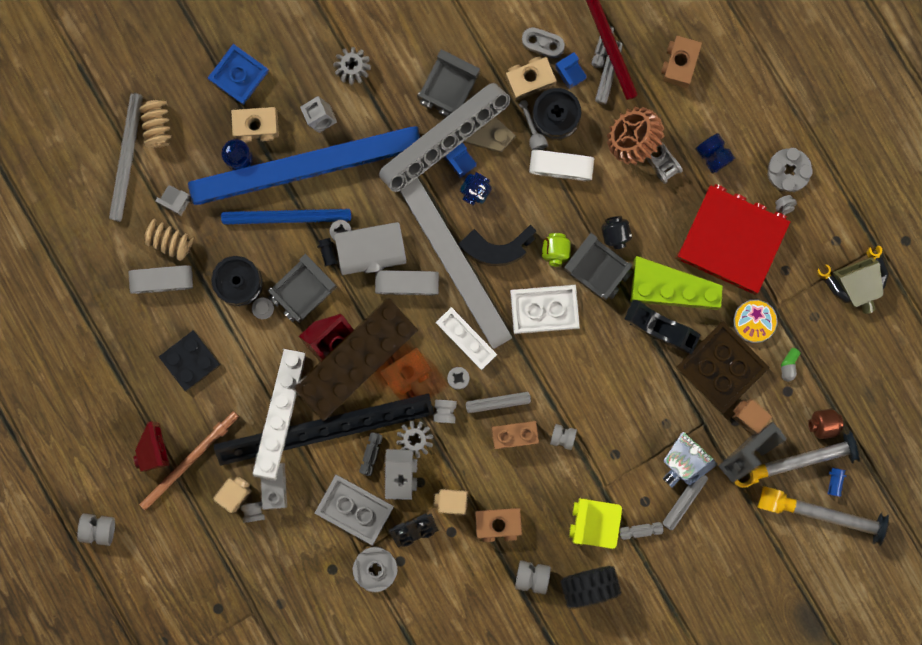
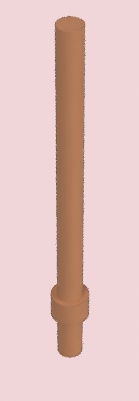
M232 411L222 422H218L213 427L214 430L139 505L146 511L220 436L223 437L228 432V428L239 418L238 414Z

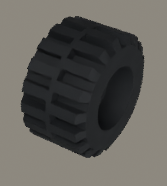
M613 566L587 570L567 576L560 581L567 607L572 609L616 598L622 593L616 570Z

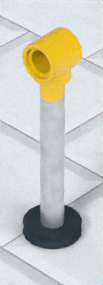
M849 431V434L843 432V443L759 465L748 473L749 478L746 482L741 483L737 480L733 483L738 487L747 488L752 484L759 483L758 479L846 455L849 456L852 464L854 460L860 462L858 447L852 432Z
M764 486L758 508L770 512L782 513L785 510L873 534V545L878 542L879 546L882 545L889 523V515L884 517L882 512L878 520L873 521L791 499L783 491Z

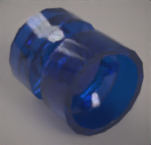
M719 133L711 136L695 148L700 157L707 160L706 166L712 174L736 159L730 148L724 147L726 142Z
M230 140L222 148V159L231 170L234 171L252 165L253 153L242 140Z

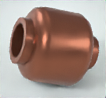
M833 409L817 410L813 413L812 418L809 419L808 427L810 432H813L818 439L835 438L843 430V419Z

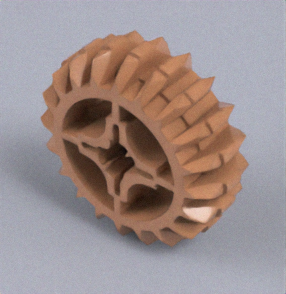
M635 106L633 111L627 109L626 114L620 113L618 120L613 119L615 124L609 127L611 132L607 134L609 140L606 143L611 154L618 161L628 165L630 163L636 165L638 161L644 163L646 157L651 159L653 152H658L657 146L662 145L660 139L665 137L662 132L664 127L661 124V119L653 111L644 107L640 109Z

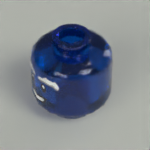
M477 172L475 174H468L460 187V193L464 195L462 200L472 206L475 203L483 204L492 190V186L489 184L491 180Z

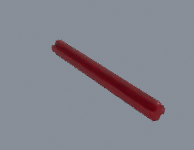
M586 0L625 98L627 100L637 97L636 89L600 1Z

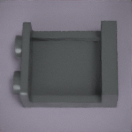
M441 49L421 92L417 95L420 104L428 109L434 107L440 110L439 114L444 117L449 116L465 103L480 74V68Z
M590 233L563 270L602 300L606 301L608 297L613 299L620 290L616 287L621 280L626 282L633 273L630 270L633 264L627 263L598 241L595 235Z
M306 254L299 259L300 262L273 288L270 287L268 289L271 294L268 298L277 307L281 304L286 309L284 314L291 322L296 320L301 323L337 288L331 279Z
M772 422L764 427L759 434L749 437L719 467L733 483L761 464L753 454L755 450L763 456L783 443L786 437Z

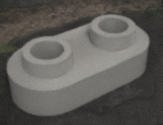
M529 28L522 35V44L527 50L550 58L559 57L563 53L564 41L558 35L538 28ZM535 37L537 42L530 43L529 38ZM555 44L557 49L552 51L549 46Z

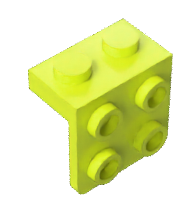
M579 498L578 503L574 502L572 515L576 516L575 525L571 524L569 538H573L572 542L577 544L614 549L617 546L622 507L618 504Z

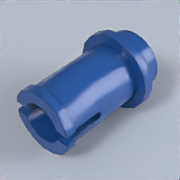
M832 468V472H829L831 477L827 494L841 497L844 477H847V475H845V470Z

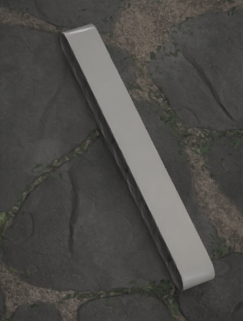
M417 177L400 190V193L489 344L495 349L512 339V336Z

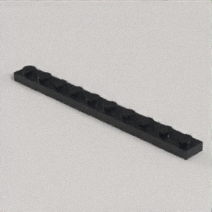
M428 393L327 417L324 421L319 419L289 426L283 451L434 415L430 395ZM263 433L214 444V451L219 465L222 466L257 457Z

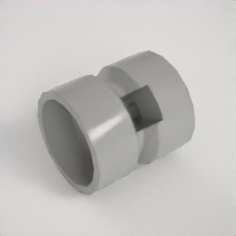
M83 513L78 525V541L83 543L96 541L98 545L110 546L114 537L115 518L101 516L98 519L96 515Z
M520 561L515 589L528 591L531 588L534 593L546 595L551 566L538 564L534 567L530 562Z

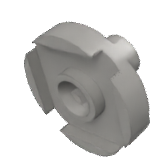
M790 148L778 151L770 159L767 172L770 183L776 189L796 192L809 182L813 170L809 158L802 151ZM786 165L795 168L793 176L784 173Z
M380 547L365 549L357 556L353 564V575L356 582L370 592L385 590L394 582L397 576L398 568L395 558L389 551ZM373 563H377V566L382 568V571H379L377 576H374L373 572H369V568L373 566Z

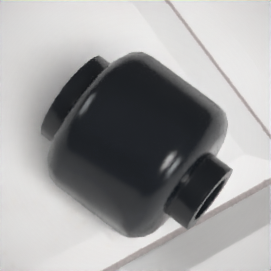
M622 216L605 219V223L601 227L604 243L608 246H613L614 249L626 247V243L632 239L629 221L623 219Z

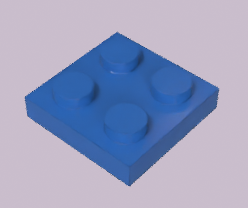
M233 44L207 79L244 105L269 70Z

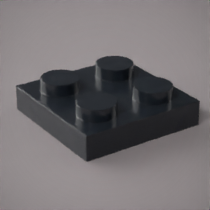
M192 330L159 356L185 392L221 365L195 330Z

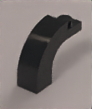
M530 225L512 242L505 245H494L487 242L474 229L458 245L465 254L478 263L488 266H505L520 260L526 255L527 252L522 246L528 247L536 239L534 235L537 231Z
M633 300L624 318L630 323L629 325L691 355L701 336L692 328L658 314L637 300Z

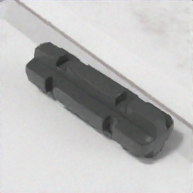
M377 433L370 434L368 440L370 444H367L362 460L364 465L361 464L359 471L361 474L372 475L374 469L372 465L376 462L380 449L378 445L381 444L383 439L382 435Z

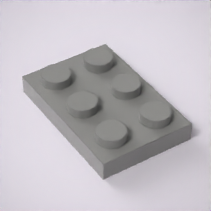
M336 474L315 514L373 545L394 506Z

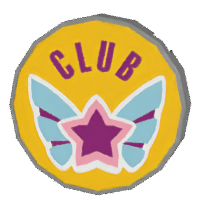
M759 299L749 300L741 304L733 317L735 331L741 339L749 343H761L769 339L775 333L778 324L777 315L773 307Z

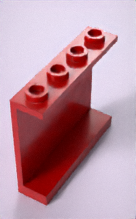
M710 185L676 259L756 295L760 291L791 221L786 220L787 216L782 213L774 212L773 214L766 211L767 207L762 204L754 203L753 205L747 202V198L735 193L731 195L727 193V189L720 185Z

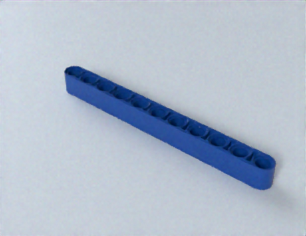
M418 126L408 127L188 182V188L192 204L209 203L398 156L421 138Z

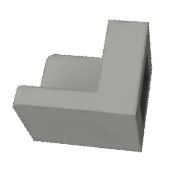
M168 185L161 199L157 197L156 202L182 216L191 200V196L182 190L180 191Z

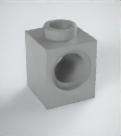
M319 96L300 107L307 124L318 133L337 123L330 105Z

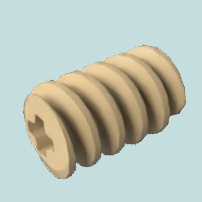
M151 100L143 102V106L140 107V112L144 113L141 116V120L145 122L142 124V129L146 130L143 133V137L148 139L144 142L146 147L154 148L169 145V143H166V140L170 139L171 135H166L164 132L170 130V127L163 125V123L169 121V118L162 117L163 114L168 113V110L161 109V106L166 105L167 101Z
M153 219L144 235L145 244L147 246L153 244V248L156 250L161 247L162 253L165 254L169 251V256L174 257L177 254V260H183L192 246L193 238L187 241L188 234L186 233L180 238V230L178 229L172 234L171 226L163 230L164 223L161 222L158 226H155L156 219Z

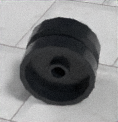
M552 88L544 91L537 98L533 108V124L536 130L549 140L568 138L576 131L580 122L581 105L578 98L572 92L563 88ZM558 112L560 117H556L553 113Z
M227 257L217 264L212 273L211 282L214 292L220 299L231 306L242 307L250 305L262 292V274L257 266L245 257ZM235 278L241 280L240 283L237 285H235Z

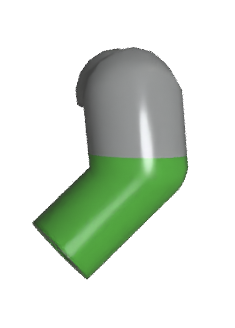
M796 348L790 349L781 364L782 378L787 382L794 380L797 374L795 362L801 353Z

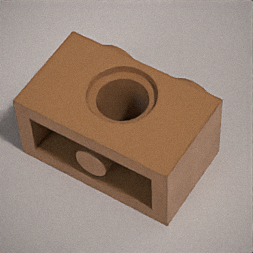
M676 36L674 42L670 41L667 50L670 58L668 62L664 61L661 74L664 75L663 82L688 89L701 48V42L681 36ZM682 57L686 64L678 66L674 59Z
M751 399L740 401L733 409L735 414L732 418L751 435L759 434L773 416Z
M536 421L492 427L494 449L539 443Z
M520 508L475 511L477 538H482V542H493L495 537L503 536L504 541L517 540V536L522 535ZM496 519H502L505 522V528L500 532L492 528V523Z

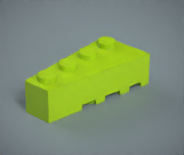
M638 256L634 258L631 302L637 300L646 304L714 310L721 308L723 285Z

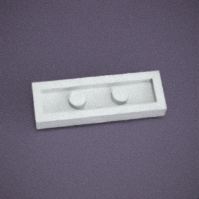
M452 307L436 322L481 370L497 356L489 345Z

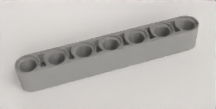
M495 83L487 85L387 163L380 170V179L390 190L394 192L402 190L502 112L509 105L510 96Z

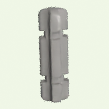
M599 37L595 50L596 55H594L592 65L598 68L603 67L604 57L607 54L601 37Z
M661 522L652 523V525L632 526V528H620V537L623 540L631 539V537L639 538L651 536V534H663Z

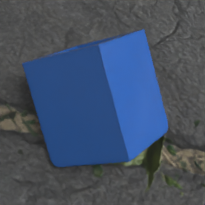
M575 52L555 65V69L568 89L581 83L587 77L578 64L579 58Z
M463 142L444 156L459 178L463 177L477 165L467 152Z

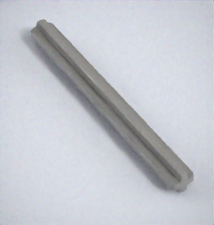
M131 93L109 216L113 221H121L123 216L140 117V107L143 100L142 95Z

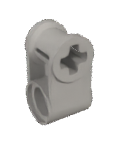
M662 143V145L657 146L661 151L660 157H653L651 155V159L647 157L646 159L661 182L666 184L669 178L676 173H682L683 170L678 161Z

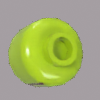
M549 234L543 240L542 258L549 262L550 266H562V263L570 259L571 241L566 238L565 234Z

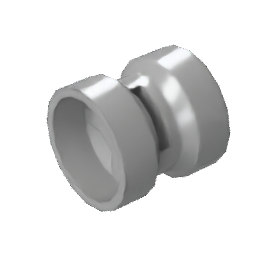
M435 400L437 413L434 415L433 422L455 423L456 417L453 412L456 409L457 401Z
M555 424L550 445H561L565 449L572 450L577 429H565L562 425Z

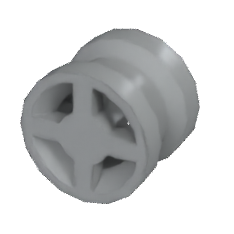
M337 220L330 227V235L335 241V233L351 231L352 229L346 221Z
M462 367L453 368L448 374V383L454 389H464L469 383V374Z
M262 502L240 505L241 510L244 512L243 523L265 520V516L261 511Z

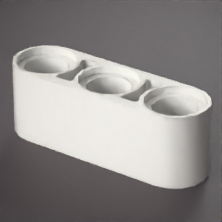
M532 150L529 173L591 181L594 158Z

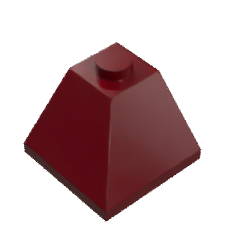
M338 314L313 322L298 337L321 362L354 329L342 314Z
M158 422L147 423L135 449L134 463L137 469L140 468V472L170 465Z

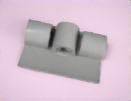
M398 222L334 234L341 275L363 271L365 273L383 270L384 267L406 264L404 244Z

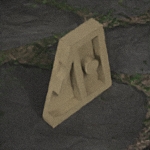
M494 117L463 142L501 153L516 135Z

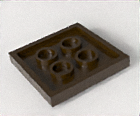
M724 321L694 349L692 355L688 354L676 366L678 371L721 414H724L770 368Z

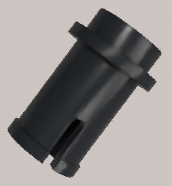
M331 238L318 241L319 245L317 248H320L324 266L337 264L338 261L332 245L334 241L331 242Z

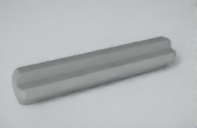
M616 41L621 53L623 44L619 41ZM609 56L606 59L595 99L596 102L601 104L607 103L615 74Z
M529 392L467 401L466 409L468 413L524 405L529 404L531 398Z
M706 475L686 487L662 523L666 528L674 530L707 482L708 477Z

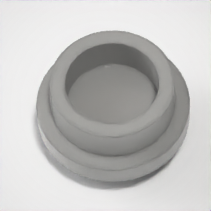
M791 195L781 197L775 202V209L779 213L782 212V214L790 213L795 209L796 199H793Z
M261 297L252 304V312L259 319H267L273 314L274 305L268 298Z

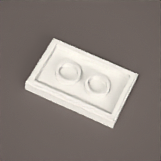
M576 285L510 290L514 334L580 328Z

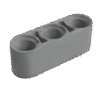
M192 266L128 271L131 294L193 288Z
M376 271L375 293L438 295L439 272Z

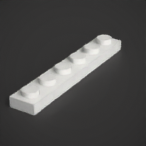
M287 349L283 351L253 471L254 477L276 481L297 395L292 388L300 382L306 353Z

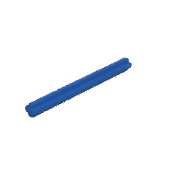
M350 209L223 212L221 214V222L223 224L351 220Z

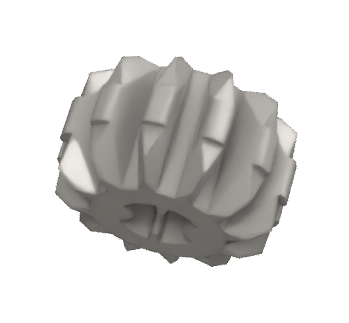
M355 47L351 48V53L343 49L344 56L340 54L336 56L340 62H334V67L339 68L335 71L336 76L342 75V82L349 78L350 85H353L354 79L361 83L360 76L367 78L368 73L365 70L371 69V65L366 64L369 61V57H362L364 54L363 50H359L356 54ZM351 62H355L356 65L353 70L349 69Z
M410 421L411 429L409 430L406 425H402L406 433L398 432L397 435L404 437V440H398L396 444H405L400 450L415 451L416 458H420L419 450H422L427 455L428 451L424 446L433 447V444L426 442V439H432L434 436L432 434L425 436V433L430 428L427 426L421 431L422 422H419L417 428H415L414 422ZM415 433L419 434L418 438H421V442L412 446L410 444L412 441H409V437L414 436Z

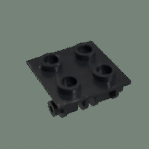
M425 513L416 517V520L413 518V521H406V524L401 523L389 530L397 547L409 546L415 540L429 538L439 531L432 513L428 515Z

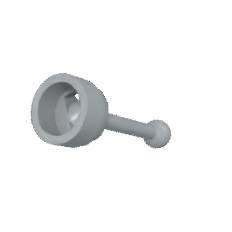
M526 100L520 101L519 106L524 110L533 134L529 140L531 150H542L548 146L547 140L542 134L536 132L527 109L528 102Z

